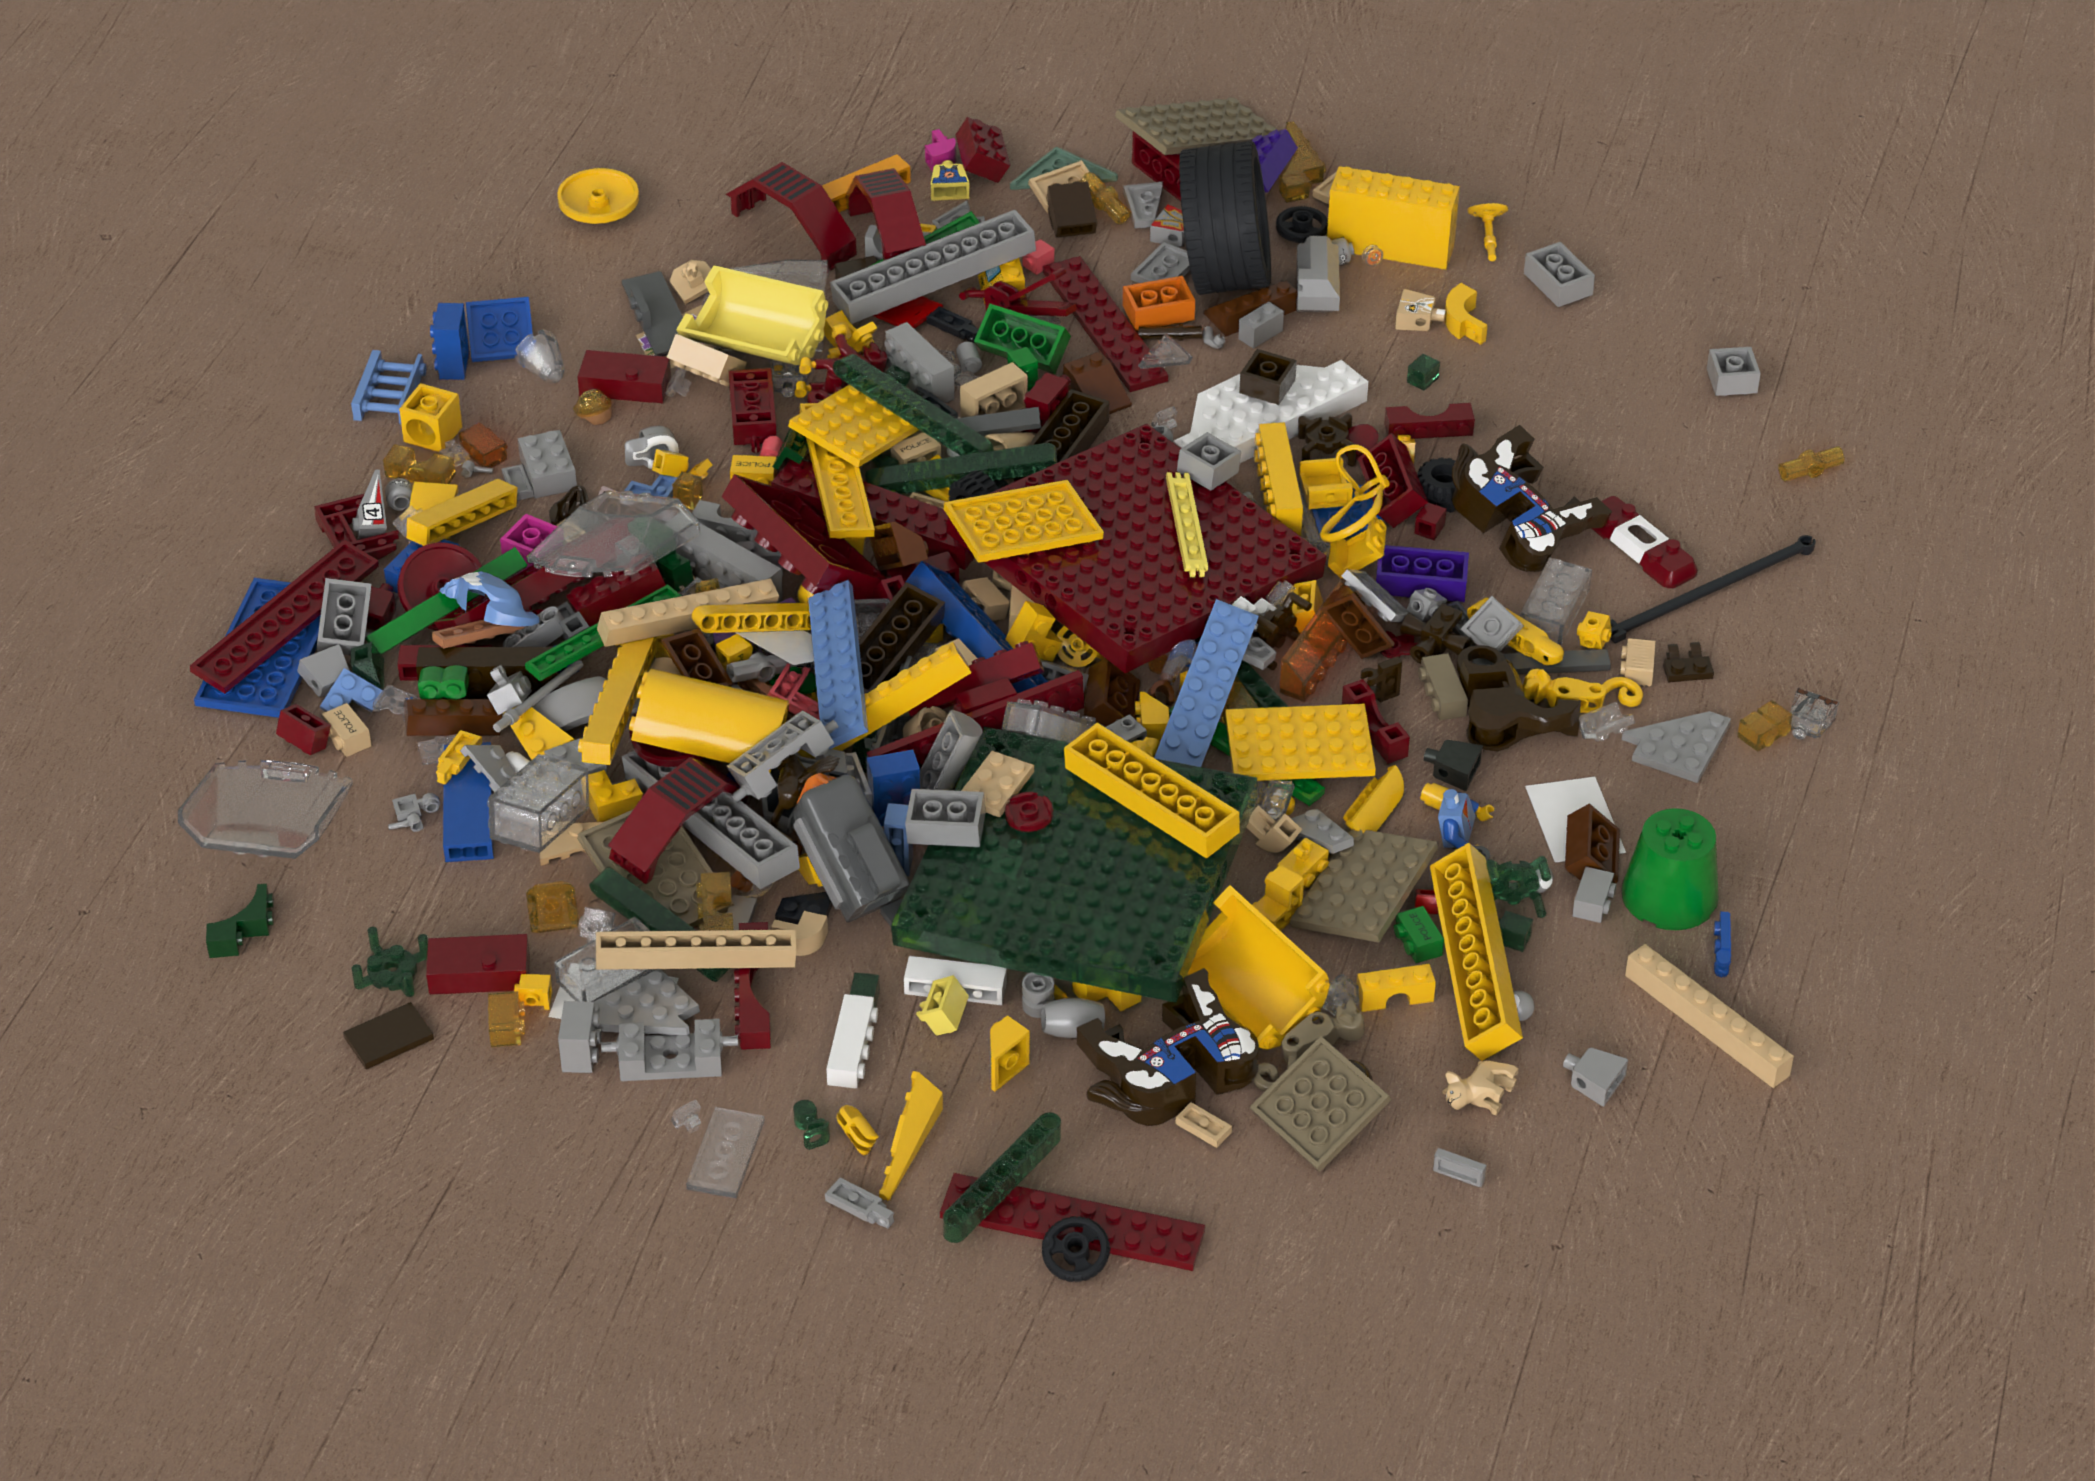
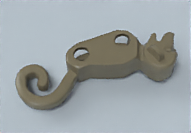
M1348 1000L1345 1010L1338 1005L1335 1017L1322 1012L1308 1015L1285 1035L1281 1044L1287 1069L1320 1036L1332 1046L1338 1038L1347 1041H1357L1362 1038L1365 1033L1363 1013L1357 1010L1354 1000ZM1315 1017H1320L1321 1024H1314L1312 1020ZM1292 1038L1294 1042L1288 1045V1040ZM1270 1063L1258 1064V1072L1253 1080L1255 1086L1264 1092L1274 1083L1263 1079L1262 1076L1264 1074L1270 1075L1273 1081L1279 1078L1278 1069Z

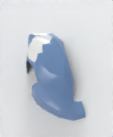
M482 571L468 573L460 578L452 579L440 589V592L447 597L456 599L459 606L465 611L468 591L483 596L487 594L490 601L487 604L484 617L486 622L518 627L533 626L539 623V617L536 614L525 612L519 592L502 579Z

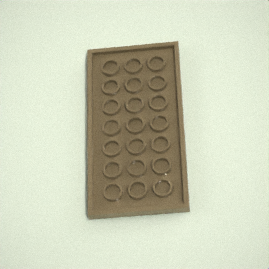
M1235 98L1214 99L1213 101L1200 100L1199 102H1185L1181 104L1171 103L1170 105L1157 104L1156 106H1141L1139 108L1127 107L1126 109H1118L1115 115L1117 119L1164 155L1180 154L1183 149L1212 147L1214 145L1252 141L1256 136H1265L1273 130H1277L1275 127L1264 122L1263 118L1252 113L1251 109L1241 105L1239 100Z

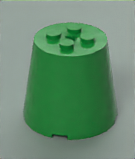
M1671 808L1658 811L1646 820L1621 888L1623 902L1633 916L1642 922L1645 919L1656 924V928L1665 930L1694 928L1710 918L1712 912L1717 908L1719 891L1716 832L1706 818L1690 810Z

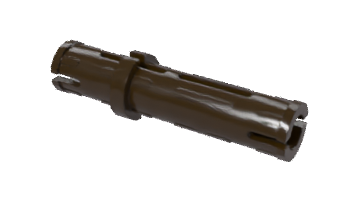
M1202 325L1139 326V336L1142 340L1179 339V341H1183V339H1202Z

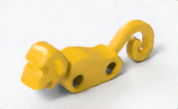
M1532 669L1527 673L1523 682L1524 696L1528 700L1534 699V704H1538L1546 698L1549 706L1552 708L1555 707L1558 699L1580 700V713L1600 711L1606 694L1615 688H1620L1618 700L1627 707L1640 705L1643 698L1641 687L1633 680L1625 677H1614L1601 685L1600 683H1589L1568 677L1551 680L1544 669ZM1628 690L1632 692L1633 696L1627 695ZM1589 702L1594 703L1596 707H1588Z

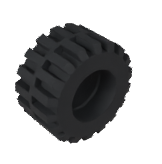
M1443 457L1430 459V462H1424L1423 466L1419 467L1417 474L1428 503L1446 508V512H1454L1456 509L1452 502V495L1456 487L1452 480V467L1456 460H1452L1453 458L1444 459Z
M976 470L950 485V490H948L949 501L986 495L999 488L987 474L985 475L983 472Z

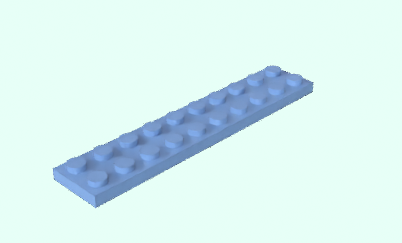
M849 580L835 584L829 591L825 590L808 598L819 718L824 726L832 719L839 726V728L829 734L834 742L829 747V750L868 732L853 586Z
M1218 599L1214 603L1154 759L1194 784L1259 617L1256 614Z

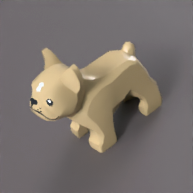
M1486 1060L1484 1062L1479 1061L1474 1072L1466 1079H1461L1454 1072L1447 1071L1445 1075L1448 1087L1442 1092L1446 1095L1448 1104L1456 1110L1471 1103L1475 1106L1487 1108L1491 1111V1114L1497 1116L1502 1106L1499 1101L1504 1094L1503 1088L1508 1092L1513 1090L1517 1080L1514 1077L1518 1074V1068L1514 1065Z

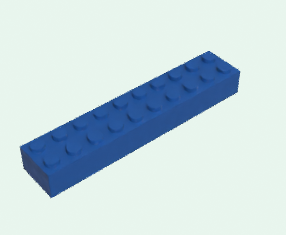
M921 561L905 581L945 602L944 620L941 624L947 627L945 630L954 638H959L977 658L984 657L988 659L993 657V653L999 650L1006 649L1009 651L1013 649L1005 640L1006 635L949 573ZM1038 674L1016 682L1012 686L1018 694L1049 681L1042 674ZM1058 719L1047 722V724L1053 726Z

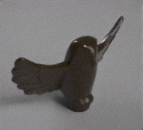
M794 754L783 759L782 763L778 766L780 771L777 781L779 803L770 824L777 829L785 809H790L797 804L806 780L818 773L834 771L839 764L840 758L828 755L808 768L804 767L798 756Z

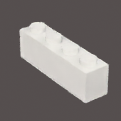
M909 956L904 975V994L928 997L934 980L954 975L969 995L967 1001L1002 1005L1007 984V967Z
M844 994L826 1068L827 1085L857 1088L859 1079H864L865 1064H863V1061L869 1058L870 1045L867 1044L868 1041L873 1040L874 1026H872V1023H876L878 1019V1008H874V997Z

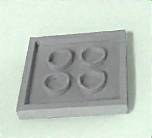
M1347 569L1342 574V577L1346 580L1344 584L1348 585L1353 592L1357 590L1362 595L1361 600L1371 607L1373 605L1379 610L1377 614L1386 622L1389 620L1391 622H1403L1409 611L1365 571Z

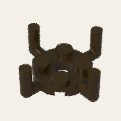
M1346 413L1340 419L1329 417V420H1322V417L1310 420L1305 416H1300L1298 418V438L1305 439L1307 443L1302 447V461L1310 460V452L1313 449L1322 450L1325 454H1332L1341 447L1353 445L1354 443L1349 441L1348 431L1352 427V415ZM1356 450L1348 451L1349 466L1356 465Z
M1290 592L1287 595L1283 604L1276 605L1277 609L1274 611L1269 610L1264 616L1258 615L1256 623L1258 624L1257 632L1260 634L1259 638L1271 648H1281L1285 643L1286 636L1303 647H1307L1310 643L1308 638L1292 629L1297 622V618L1293 615L1290 608L1294 603L1305 611H1309L1312 604L1294 592ZM1273 661L1267 668L1273 671L1278 664Z

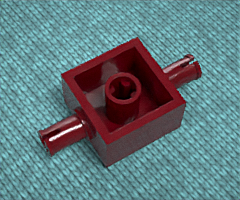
M1045 373L1041 379L1036 381L1034 387L1025 394V409L1039 407L1041 428L1069 391L1071 379L1067 375L1058 377ZM1041 428L1021 432H1034L1037 434Z

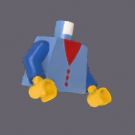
M1454 789L1446 790L1443 793V800L1438 814L1443 847L1459 849L1469 842L1476 818L1475 812L1480 821H1486L1493 818L1489 813L1494 811V807L1490 804L1480 807L1479 803L1470 799L1468 794L1457 792Z

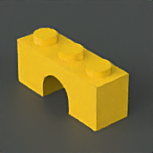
M1430 964L1357 974L1356 997L1361 1012L1385 1009L1387 1000L1399 993L1406 994L1410 1005L1434 1002L1436 981Z

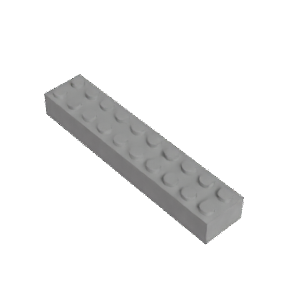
M1012 210L830 282L833 302L840 311L844 312L851 324L859 322L1036 251L1034 230L1016 210Z
M635 750L622 756L625 779L631 780L635 778L643 794H645L649 787L676 768L651 764L643 760ZM722 792L689 817L683 824L687 830L737 871L741 872L759 889L800 869L797 845L741 800L735 803L730 797L732 795L730 793Z

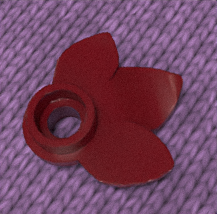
M1386 631L1395 644L1393 647L1381 651V654L1389 659L1401 655H1410V649L1417 643H1414V636L1412 635L1395 636L1393 633Z

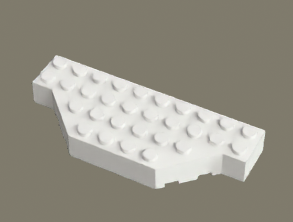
M1342 360L1325 368L1296 365V380L1281 403L1277 405L1240 394V374L1198 394L1191 432L1174 440L1173 443L1183 448L1208 432L1242 451L1240 463L1254 457V450L1258 449V446L1255 445V433L1259 431V424L1285 422L1289 440L1298 435V418L1300 416H1305L1310 420L1322 417V420H1329V417H1336L1366 402L1368 381Z

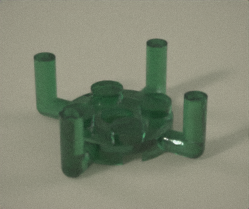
M1544 856L1538 857L1531 863L1520 861L1519 864H1512L1509 861L1500 865L1492 859L1486 862L1494 901L1500 899L1507 901L1510 905H1516L1522 899L1529 897L1533 900L1537 917L1543 918L1546 916L1547 913L1542 896L1536 891L1540 887L1537 874L1538 869L1543 881L1551 879L1547 859Z
M369 927L367 931L370 949L375 955L367 959V976L363 977L360 965L355 964L351 967L354 987L360 990L372 984L378 989H381V987L389 988V991L401 989L407 997H412L414 995L413 980L417 973V963L427 959V935L420 934L418 936L419 952L412 955L400 945H394L389 949L383 950L379 943L377 928ZM392 967L398 968L395 971L387 970Z

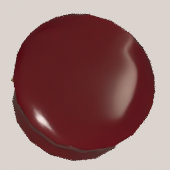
M1359 424L1348 429L1349 441L1354 444L1363 446L1367 450L1377 444L1378 431L1371 425ZM1356 450V460L1364 453Z

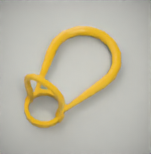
M1353 444L1337 452L1336 465L1341 474L1355 489V497L1322 527L1320 537L1323 542H1336L1353 535L1370 523L1380 512L1383 489L1389 486V481L1385 475L1380 473L1379 467L1370 451L1363 446ZM1349 450L1361 451L1369 459L1377 477L1359 487L1341 464V454ZM1380 483V484H1379L1376 488H1374L1373 490H1371V491H1369V492L1363 494L1366 490H1368V489H1369L1370 487H1372L1373 485ZM1376 495L1372 508L1362 518L1338 532L1329 534L1355 502L1364 501Z

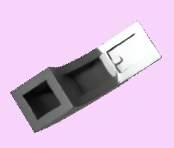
M567 602L557 607L565 618L559 622L563 631L561 637L564 641L589 628L580 612L574 613Z

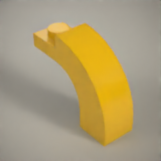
M1460 283L1449 292L1446 298L1445 325L1456 338L1461 339L1463 336H1466L1481 345L1486 342L1488 325L1469 314L1470 311L1476 308L1477 291Z
M842 310L825 319L824 335L834 347L838 346L835 338L832 337L833 326L841 323L846 328L845 338L848 344L858 353L862 351L863 346L868 348L870 342H874L872 334L876 331L877 327L873 321L856 329Z

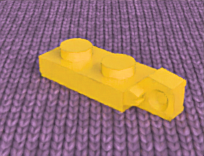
M462 730L458 732L438 758L437 782L446 785L451 779L452 774L457 775L470 760L469 755L464 757L460 750L465 745H481L482 736Z

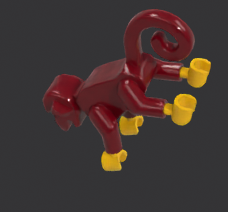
M844 324L834 325L832 337L835 338L838 347L828 349L829 354L827 358L811 361L810 358L803 357L799 366L801 374H809L811 368L815 370L827 369L825 382H812L806 385L804 381H798L796 383L795 396L803 398L806 396L807 391H809L807 402L819 403V400H824L829 397V394L836 393L865 374L879 376L886 369L887 354L884 350H879V347L874 342H870L868 348L866 346L862 347L860 355L848 344L845 338L846 328Z

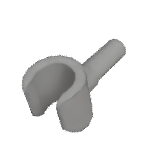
M470 460L465 461L461 467L463 469L461 475L467 478L473 472L492 473L493 468L475 466L474 462Z
M416 813L410 814L407 820L388 824L389 830L409 826L414 832L423 829L421 819Z

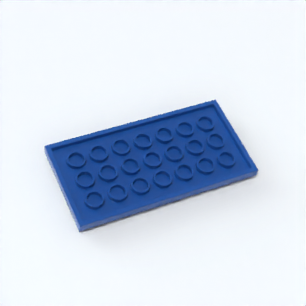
M254 578L226 636L291 582ZM321 615L227 693L224 694L203 680L194 698L195 706L279 718L280 710L290 706L302 681V677L297 671L300 659L314 654L317 649Z

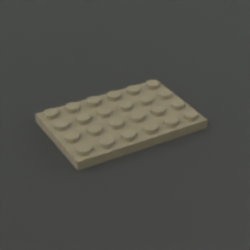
M633 810L578 833V841L637 931H686L727 912L729 907L734 906L733 901L682 826L660 855L653 879L648 884L643 883L609 858L611 848L608 844Z
M1349 829L1347 833L1353 837L1354 846L1334 853L1331 856L1328 867L1320 873L1304 897L1302 905L1297 908L1291 917V926L1379 943L1437 852L1438 845L1436 841L1369 830L1363 833L1361 829L1360 831Z

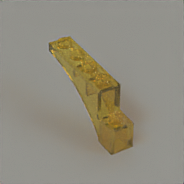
M1294 121L1286 122V129L1298 149L1294 153L1287 171L1280 175L1279 192L1286 203L1309 198V190L1312 188L1311 184L1323 182L1324 173H1326L1325 163L1320 160L1317 151L1313 150L1309 140L1304 137L1301 128H1298Z

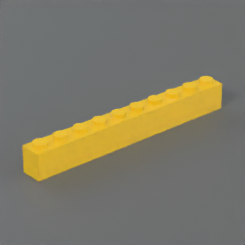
M657 637L622 643V647H618L617 658L613 659L612 669H609L608 680H604L603 692H599L598 703L594 704L593 715L589 716L588 726L584 728L583 738L579 739L578 752L582 753V762L611 764L636 703L639 685L642 684L644 672L649 671L656 654Z

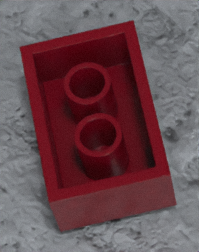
M967 117L955 134L964 170L999 183L1011 166L1002 131L996 126L984 124L979 119Z

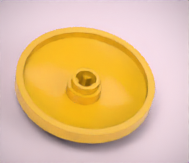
M595 168L577 172L565 179L559 186L557 197L559 208L569 218L579 222L599 224L619 220L631 213L638 204L639 191L637 183L629 175L614 169Z

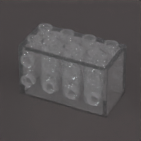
M537 755L489 796L487 806L489 808L488 827L490 828V839L514 845L523 850L537 853L543 851L589 809L588 768L571 764L568 761L557 760L548 755Z

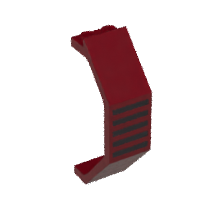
M780 162L725 194L731 198V214L735 217H739L740 212L745 209L750 210L754 208L756 202L760 200L764 202L766 194L790 208L819 250L822 270L827 273L835 269L836 263L846 262L857 255L856 237L823 186L784 162Z
M895 168L856 175L846 194L848 215L856 216L873 212L881 239L883 261L926 245L911 190Z
M689 757L648 788L608 844L611 848L609 858L634 877L648 884L653 879L660 855L684 822L722 792L730 794L740 789L738 783L714 766ZM749 795L741 799L744 804H746Z

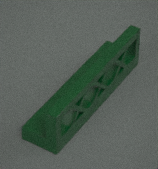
M790 428L772 467L778 470L786 457L800 464L808 449L806 437Z

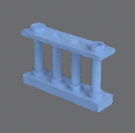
M372 350L351 403L353 420L362 421L365 412L379 411L398 413L399 424H401L399 408L420 384L422 376L426 375L427 366L426 363H423L422 354L417 355L414 364L385 362L382 359L380 350ZM384 370L411 373L409 378L380 375ZM379 384L405 386L404 391L375 389V386ZM374 397L400 399L399 405L370 402V399Z

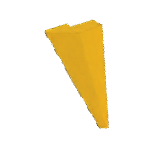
M916 1071L912 1072V1088L910 1092L906 1093L905 1100L907 1102L902 1115H900L892 1143L891 1157L893 1158L890 1166H886V1177L879 1191V1197L882 1200L889 1201L943 1110V1092Z

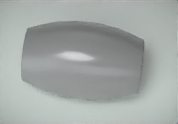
M1064 998L1046 1003L1041 1008L1042 1031L1049 1035L1062 1038H1077V1027L1096 1018L1101 1020L1103 1030L1105 1027L1104 1006L1096 1001L1082 998Z

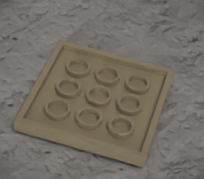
M1320 1036L1250 1106V1109L1314 1168L1321 1172L1392 1099Z

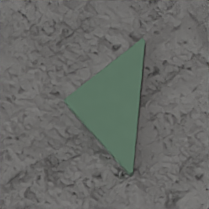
M1055 147L1010 183V189H1031L1028 185L1029 179L1081 160L1097 183L1117 181L1118 174L1059 147Z

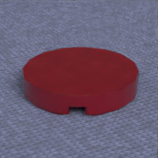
M1024 792L1015 795L1010 799V803L1005 806L1006 821L1011 827L1019 831L1031 832L1045 828L1053 818L1052 802L1048 797L1044 795L1043 797L1038 796V793Z

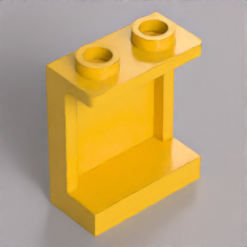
M1336 458L1300 461L1299 481L1308 509L1342 507L1352 500V484L1347 483L1345 477L1339 471L1336 465Z
M1375 517L1368 523V529L1347 541L1342 539L1330 542L1328 567L1339 578L1344 579L1342 574L1347 569L1360 570L1383 557L1386 537L1385 523Z

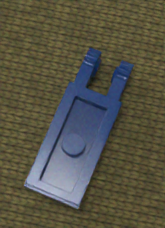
M1720 911L1719 921H1714L1713 931L1714 936H1718V939H1715L1714 954H1716L1714 972L1716 976L1725 978L1729 974V965L1731 963L1730 913Z

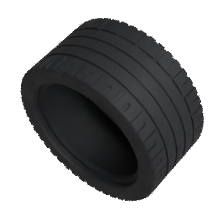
M1253 141L1238 142L1237 144L1230 143L1214 145L1212 147L1183 149L1180 153L1179 162L1181 207L1189 266L1197 294L1238 291L1239 289L1246 290L1252 289V287H1269L1271 284L1269 224L1261 166L1255 143Z

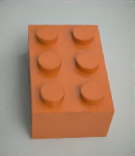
M1183 276L1123 286V308L1136 331L1139 330V326L1159 327L1195 320V299Z

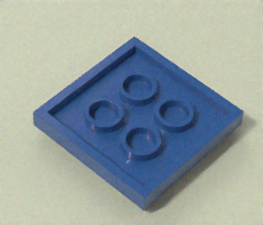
M529 297L466 302L472 362L535 357Z
M1353 488L1352 499L1355 497V494H1354L1355 489H1354V488ZM1372 497L1364 501L1355 502L1329 534L1338 532L1362 518L1373 506ZM1344 506L1310 509L1319 540H1322L1320 537L1322 527ZM1368 524L1356 533H1354L1353 535H1350L1348 537L1356 536L1361 532L1367 530Z

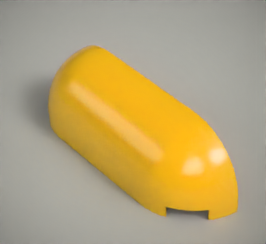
M1396 765L1388 767V772L1378 780L1374 777L1346 811L1343 819L1350 830L1360 831L1361 829L1363 833L1366 830L1377 832L1399 803L1404 793V781Z

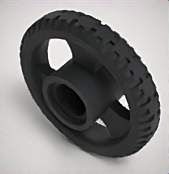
M1291 207L1282 211L1276 219V229L1280 236L1295 243H1305L1309 236H1325L1327 234L1328 218L1323 212L1312 207ZM1293 217L1291 222L1286 221L1287 219ZM1313 218L1320 222L1322 225L1320 228L1312 226Z
M1071 1216L1070 1218L1067 1217L1061 1221L1059 1220L1048 1229L1042 1242V1256L1046 1267L1056 1277L1069 1282H1082L1083 1280H1089L1091 1277L1093 1278L1103 1270L1109 1259L1110 1244L1108 1236L1097 1222L1089 1218ZM1071 1227L1083 1228L1082 1233L1071 1232L1062 1241L1056 1237L1065 1229ZM1093 1240H1099L1101 1244L1100 1255L1092 1265L1087 1262L1090 1256L1088 1244ZM1073 1246L1082 1247L1079 1252L1070 1251V1248ZM1063 1253L1065 1261L1072 1266H1076L1075 1270L1068 1271L1061 1268L1053 1260L1052 1255Z

